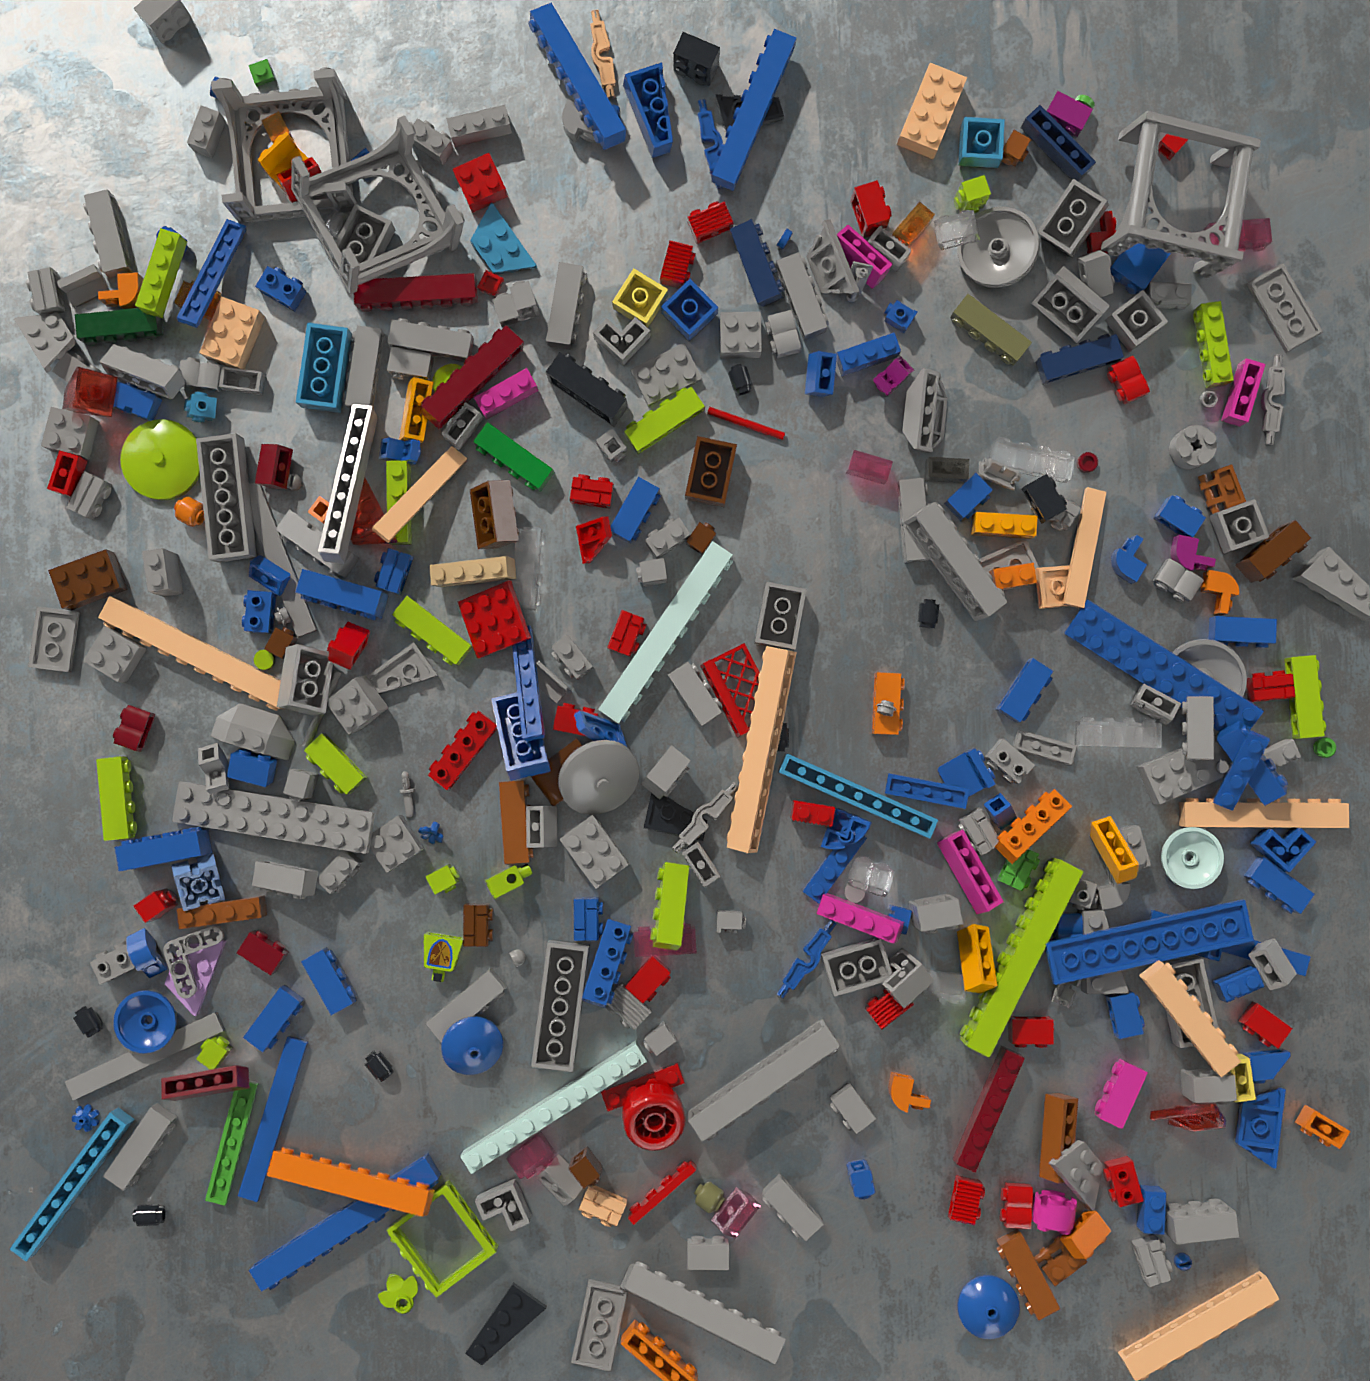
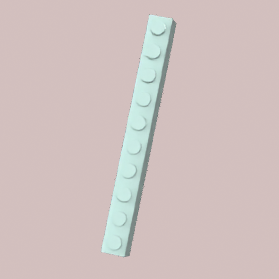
M711 542L598 709L619 724L621 721L625 723L631 714L628 710L632 704H638L643 696L640 694L643 688L648 689L654 678L651 676L655 670L658 672L665 664L663 659L666 654L671 655L677 645L674 644L676 639L684 636L688 630L685 626L689 620L693 622L699 614L697 610L701 603L705 605L711 596L708 592L712 586L716 588L722 580L720 577L722 571H728L734 562L731 560L733 554L715 542Z
M638 1041L632 1042L463 1150L460 1157L470 1173H474L646 1063L647 1056Z

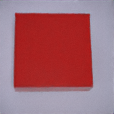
M485 270L477 289L496 298L504 278Z

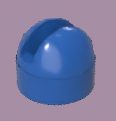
M1180 1252L1175 1255L1174 1264L1179 1270L1188 1271L1192 1266V1260L1186 1253Z

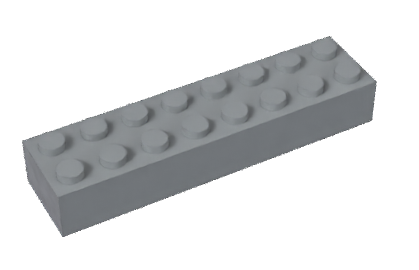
M821 1019L688 1111L689 1123L702 1142L706 1139L708 1141L718 1135L717 1131L721 1128L727 1129L735 1123L734 1119L740 1115L742 1117L748 1115L753 1110V1106L758 1103L762 1105L768 1101L769 1095L773 1092L779 1093L787 1087L786 1083L792 1079L793 1081L800 1079L804 1075L803 1072L805 1070L817 1067L821 1063L820 1060L825 1056L831 1057L838 1052L837 1048L840 1047L837 1039L824 1020Z
M636 1262V1264L629 1265L619 1288L766 1362L776 1364L786 1340L780 1337L781 1332L768 1327L764 1329L762 1328L763 1323L753 1318H747L746 1320L743 1318V1313L730 1308L726 1310L724 1309L725 1304L715 1299L708 1301L705 1299L707 1295L697 1290L690 1292L686 1290L687 1285L677 1280L673 1281V1283L668 1281L669 1276L659 1271L650 1272V1267L644 1263Z

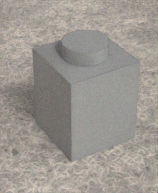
M662 1022L644 1036L646 1042L643 1044L649 1053L654 1052L657 1056L675 1043L676 1037L667 1024Z

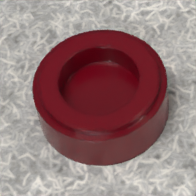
M1085 452L1077 459V467L1083 473H1090L1098 466V458L1094 453Z

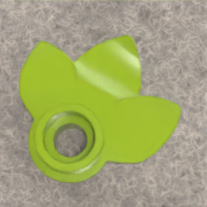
M389 1274L387 1278V1291L378 1294L381 1304L387 1308H394L400 1314L410 1312L414 1305L413 1298L418 1292L417 1280L413 1275L404 1281L397 1274ZM405 1299L407 1305H402L400 1300Z

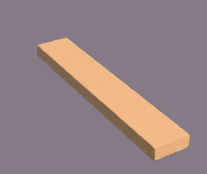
M451 446L372 527V530L389 543L466 463L468 458Z
M1090 487L1085 488L1063 599L1064 605L1079 609L1085 607L1105 503V491Z

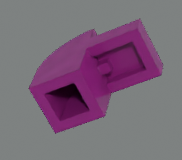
M900 356L883 372L879 373L873 381L879 391L889 396L913 373L914 369Z
M1183 535L1173 537L1170 552L1171 559L1187 570L1207 571V569L1215 567L1216 562L1215 558L1196 555L1199 543L1198 538Z

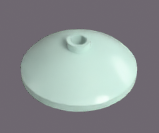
M1186 827L1177 830L1166 840L1162 848L1161 862L1166 875L1175 884L1188 889H1199L1208 886L1219 876L1224 863V854L1219 841L1213 834L1202 828ZM1188 853L1191 856L1189 861L1185 859V856Z

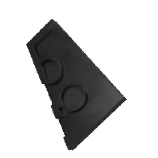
M723 94L715 95L725 133L729 125L733 126L735 122L733 119L737 107L740 108L743 103L741 95H734V97L723 96ZM779 97L773 98L762 125L784 119Z
M651 793L643 828L679 836L691 823L694 812L684 808L669 797L663 795L659 799ZM705 832L696 840L703 841Z

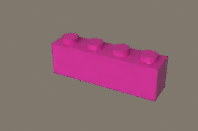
M963 829L951 833L937 842L976 914L989 912L1004 902Z
M829 893L823 894L817 911L818 915L893 944L898 942L905 923Z

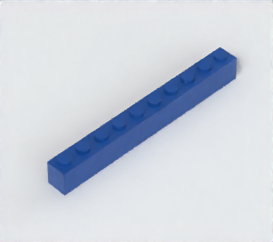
M427 1153L390 1178L397 1180V1177L410 1180V1184L414 1185L417 1182L429 1184L430 1189L438 1183L441 1173L429 1153ZM355 1199L256 1262L248 1271L261 1292L267 1288L272 1290L281 1283L279 1280L284 1277L287 1279L298 1273L297 1269L301 1266L305 1268L316 1261L315 1257L320 1254L322 1257L327 1255L337 1243L340 1245L346 1243L351 1239L350 1235L357 1232V1234H360L368 1228L367 1224L372 1221L377 1223L386 1216V1212L389 1210L394 1212L396 1210Z

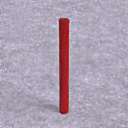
M710 406L707 411L708 415L783 440L785 432Z

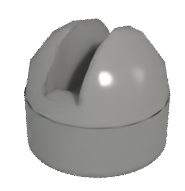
M1205 391L1200 396V402L1205 407H1213L1218 402V395L1214 391ZM1208 394H1211L1207 400V403H1205Z
M289 474L287 488L293 491L299 490L303 483L301 477L297 474ZM294 477L293 485L290 486L291 479Z
M516 949L509 953L516 968L526 960V955L522 950Z

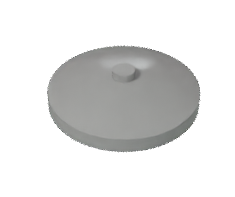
M1011 207L990 208L975 215L963 228L957 245L958 259L965 274L975 283L994 288L1008 286L1022 279L1035 264L1040 247L1039 236L1034 223L1023 212Z
M1199 639L1187 642L1173 651L1174 654L1242 697L1244 696L1247 685L1246 670L1240 657L1229 646L1215 640ZM1179 707L1177 712L1186 717V714H1182V708Z
M611 740L590 742L575 750L564 762L558 778L559 790L564 801L573 810L589 815L603 814L621 806L633 794L639 781V765L629 748L619 742Z

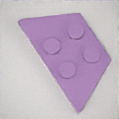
M225 940L216 945L187 954L197 983V992L190 998H182L178 995L169 970L164 984L194 1016L199 1014L226 944ZM200 942L193 944L189 943V946L191 948H197ZM176 954V955H175L176 958L173 960V962H175V961H177V960H180V959H183V957H182V956L177 957V954ZM178 963L175 966V972L183 975L186 972V966L183 963ZM189 975L184 978L178 979V981H184L185 987L182 988V991L190 994L189 991L192 989V986L186 984L185 980L190 979Z

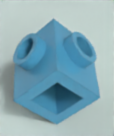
M203 392L191 394L188 399H185L184 411H187V417L199 423H204L205 420L212 421L215 419L217 398L207 397V393Z

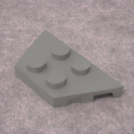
M831 219L824 220L821 234L816 235L813 246L806 256L820 292L858 293L859 289Z
M58 312L17 317L14 319L46 373L50 372V365L56 359L61 360L65 353L77 343Z
M1077 1140L1069 1149L1061 1152L1062 1157L1058 1160H1050L1049 1164L1084 1207L1093 1211L1104 1166L1085 1142Z

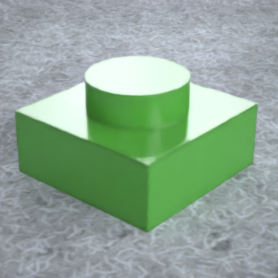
M268 59L248 65L256 87L275 81Z

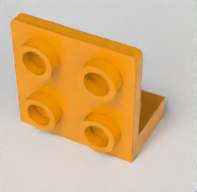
M285 132L275 139L274 144L270 148L261 152L258 162L267 175L282 188L276 174L292 167L293 158L300 156L302 161H304L308 157L295 145L290 135Z

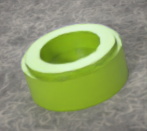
M259 650L254 655V664L261 670H269L275 665V655L267 650Z

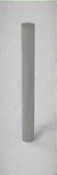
M333 670L331 675L328 699L332 696L341 675L340 672ZM324 714L313 717L302 743L303 746L308 747L312 743Z

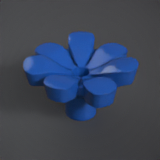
M433 822L430 828L424 826L418 830L422 834L420 837L425 840L429 839L428 842L430 844H435V841L438 843L443 842V835L438 832L440 824L437 822Z
M89 1104L85 1105L84 1109L78 1106L75 1110L77 1115H73L71 1118L72 1122L77 1123L75 1129L81 1130L84 1128L86 1132L91 1131L92 1126L99 1124V1120L95 1119L99 1115V1111L97 1109L91 1111L92 1106Z

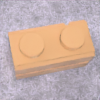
M588 1185L579 1210L587 1218L592 1219L594 1216L600 1219V1222L607 1227L612 1225L617 1227L626 1207L627 1199L594 1185L590 1187Z

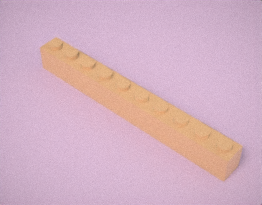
M108 597L98 617L104 620L103 625L114 630L118 627L122 629L121 634L132 639L135 636L140 639L139 643L150 648L153 645L159 648L157 652L168 657L171 654L177 657L175 661L186 666L189 663L195 666L193 670L204 675L207 672L213 675L211 679L221 684L225 681L231 684V689L239 693L243 690L249 693V698L257 702L261 699L267 702V707L275 711L278 710L277 701L281 680L118 598Z
M766 646V650L763 653L762 670L758 676V691H756L754 696V711L750 717V731L746 737V751L742 757L743 767L738 778L739 787L735 794L734 811L731 814L732 823L727 834V848L746 853H757L797 652Z

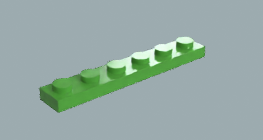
M249 1080L250 1088L233 1092L205 1201L224 1206L228 1202L258 1089V1082Z

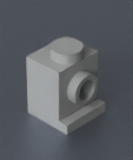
M610 429L596 440L598 447H600L611 463L614 460L619 462L626 456L627 447L613 429ZM611 446H616L617 450L615 452H611L609 448Z
M717 910V933H721V929H725L727 933H737V930L746 928V917L742 916V911Z

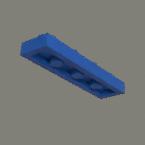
M1249 730L1213 799V803L1231 811L1234 810L1269 744L1270 738Z
M888 773L885 794L966 809L970 788Z
M864 836L860 841L854 842L846 848L833 849L802 892L817 903H820L823 894L830 890L867 837Z

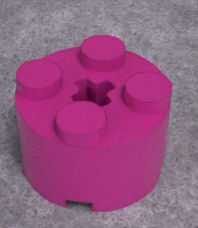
M1042 1190L1041 1194L1036 1192L1032 1220L1037 1224V1229L1044 1232L1055 1230L1062 1234H1071V1230L1074 1228L1077 1200L1072 1196L1070 1199L1065 1198V1193L1055 1190Z

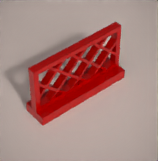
M745 643L700 665L711 689L722 704V710L736 737L750 731V727L747 726L744 718L746 713L751 714L753 712L747 709L750 699L754 700L752 693L754 686L758 687L759 685L756 683V680H758L760 673ZM741 649L746 656L744 663L733 660L735 652ZM719 660L729 662L726 672L718 670L715 662ZM732 663L742 666L739 677L729 674ZM745 668L753 670L755 674L753 681L742 678ZM727 677L738 680L735 690L727 688L725 684ZM741 681L751 684L749 695L738 692ZM737 695L747 698L745 708L736 705L735 699Z

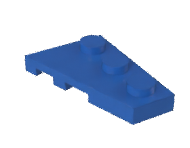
M581 710L574 714L579 732L591 740H611L627 747L620 724Z

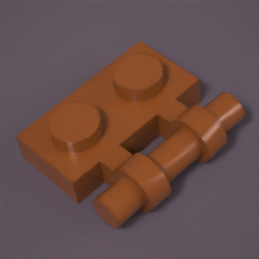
M1232 464L1212 471L1213 480L1208 481L1206 474L1198 476L1200 490H1203L1207 500L1205 502L1206 506L1210 508L1212 514L1220 512L1217 504L1221 502L1225 510L1246 502ZM1215 485L1219 493V497L1216 498L1211 489Z
M1059 1236L1054 1239L1055 1242L1046 1248H1041L1039 1250L1040 1253L1034 1256L1038 1264L1044 1260L1047 1261L1041 1268L1054 1286H1057L1088 1263L1086 1259H1074L1059 1239ZM1061 1249L1062 1252L1052 1259L1051 1255Z

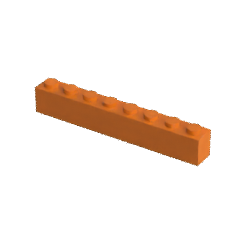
M282 1147L281 1150L273 1151L267 1176L421 1217L428 1216L435 1191L429 1189V1184L417 1182L416 1185L410 1184L409 1179L397 1177V1180L391 1179L390 1174L378 1172L377 1175L371 1174V1170L368 1168L358 1167V1170L352 1169L351 1164L339 1162V1165L333 1164L332 1159L320 1157L319 1160L312 1158L313 1154L301 1152L300 1155L294 1154V1149Z

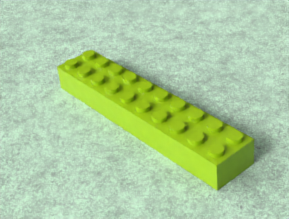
M1051 858V860L1045 863L1043 868L1045 872L1042 878L1036 881L1034 885L1035 892L1032 897L1030 896L1027 899L1024 914L1018 917L1014 933H1011L1007 938L1006 944L1008 945L1005 951H1002L997 958L998 965L995 969L997 987L979 994L978 999L980 1000L977 1006L971 1009L968 1024H965L960 1031V1040L966 1046L989 1058L1046 947L1045 943H1048L1084 872L1063 860Z

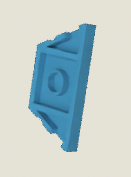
M491 203L470 240L491 272L496 275L504 274L505 272H518L521 269L527 268L536 269L537 265L494 204Z

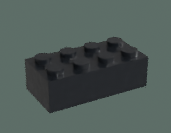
M559 352L546 370L548 381L615 427L628 408L627 399L625 398L626 394L618 388L614 390L609 387V382L600 376L596 378L592 375V370L587 366L582 365L581 367L576 364V359L568 353L564 355Z

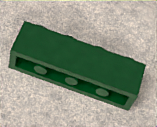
M138 308L74 314L76 338L85 345H96L97 342L116 343L117 340L123 339L125 341H136L137 338L143 337L145 339H156L157 336L164 335L162 318L143 313Z

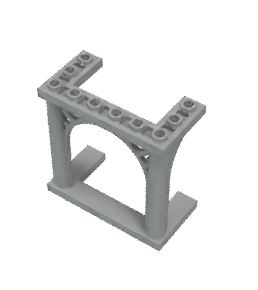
M323 67L320 70L314 71V79L318 87H310L307 90L290 89L288 92L270 91L268 94L250 93L249 96H242L232 79L219 78L217 81H211V89L223 105L228 122L236 193L222 194V203L238 223L306 216L299 202L256 206L251 146L257 131L268 120L290 113L304 115L313 119L323 128L328 137L332 168L350 162L344 102H348L347 93L335 69ZM324 104V111L320 115H314V108L317 105ZM309 106V109L303 110L302 107ZM264 110H271L268 114L263 113ZM249 112H258L260 120L256 122L250 120L248 117ZM327 117L329 123H324L323 119ZM245 123L252 126L253 129L251 131H248L249 127L246 126ZM346 182L325 184V192L329 199L312 200L320 215L351 212L354 205H358L353 196L352 183L346 184Z
M1148 110L1119 132L1118 141L1134 145L1138 144V151L1126 212L1116 233L1102 242L1101 250L1108 252L1109 255L1118 256L1139 243L1144 244L1145 247L1150 249L1160 248L1164 249L1167 253L1177 252L1188 258H1202L1201 261L1194 264L1193 272L1199 273L1200 276L1206 278L1213 277V275L1242 261L1244 252L1238 251L1252 156L1253 152L1260 148L1261 139ZM1160 132L1221 147L1222 149L1211 155L1210 164L1226 168L1232 166L1223 214L1215 225L1205 231L1193 233L1178 230L1167 223L1156 208L1152 185ZM1149 208L1152 213L1145 217V215L1148 213ZM1150 219L1158 221V227L1155 230L1147 228V223ZM1219 226H1223L1222 231L1219 230ZM1162 228H1163V229H1166V230H1167V233H1166V232H1160V231H1161ZM1210 233L1218 237V246L1211 243ZM1198 238H1203L1204 242L1198 241Z
M405 115L397 118L396 131L380 147L360 158L310 177L300 156L292 159L291 189L349 294L357 292V286L445 248H449L450 252L458 249L465 222L463 213L457 210L455 204L448 206L445 212L443 211L438 195L434 194L431 189L430 180L428 177H424L420 162L417 159L415 160L412 155L416 131L412 122H408ZM397 165L404 167L405 171L401 176H396L393 172ZM387 166H389V172H384L382 170L387 169ZM408 176H409V181L412 182V183H410V184L407 183L406 180H405ZM367 177H383L393 180L402 185L414 198L419 211L418 228L413 237L404 245L359 264L350 247L342 250L341 253L312 198L326 193L325 184L346 182V184ZM428 211L430 217H426L424 212ZM433 223L436 225L437 231H428L424 228L423 224ZM423 234L425 237L420 239L419 235Z

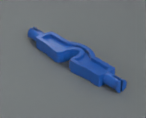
M702 99V102L701 100L698 101L701 141L715 143L714 146L704 150L710 171L713 162L717 163L720 157L717 154L723 141L720 133L715 129L712 111L707 109L706 99Z
M830 919L824 929L819 928L814 937L804 946L803 951L811 957V960L809 962H804L799 958L794 960L790 970L782 980L784 984L778 991V996L781 995V998L784 999L790 989L794 990L805 974L810 973L817 967L821 952L832 938L830 933L837 923Z

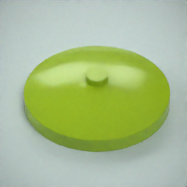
M156 419L141 424L129 434L122 447L121 468L126 481L135 491L154 500H172L186 494L200 478L196 436L188 428L172 420Z

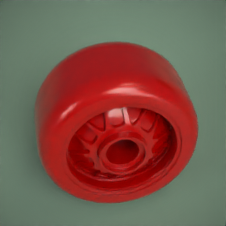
M650 1083L636 1088L626 1098L622 1109L623 1125L627 1137L634 1145L645 1150L657 1151L668 1148L680 1138L685 1128L686 1117L682 1101L673 1089L663 1084Z

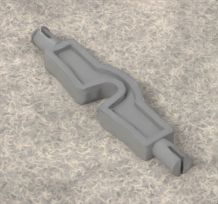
M1281 354L1274 355L1273 366L1268 369L1267 387L1261 397V406L1264 411L1263 432H1267L1265 445H1274L1275 433L1280 430L1283 406L1274 403L1272 397H1281L1285 393V368L1281 367L1283 357Z
M733 782L726 791L722 789L710 803L700 806L695 811L691 823L679 835L680 840L672 847L675 853L679 854L685 846L689 847L708 829V825L702 819L703 815H707L713 820L718 819L723 810L732 801V795L738 790L739 786L735 787L736 783Z

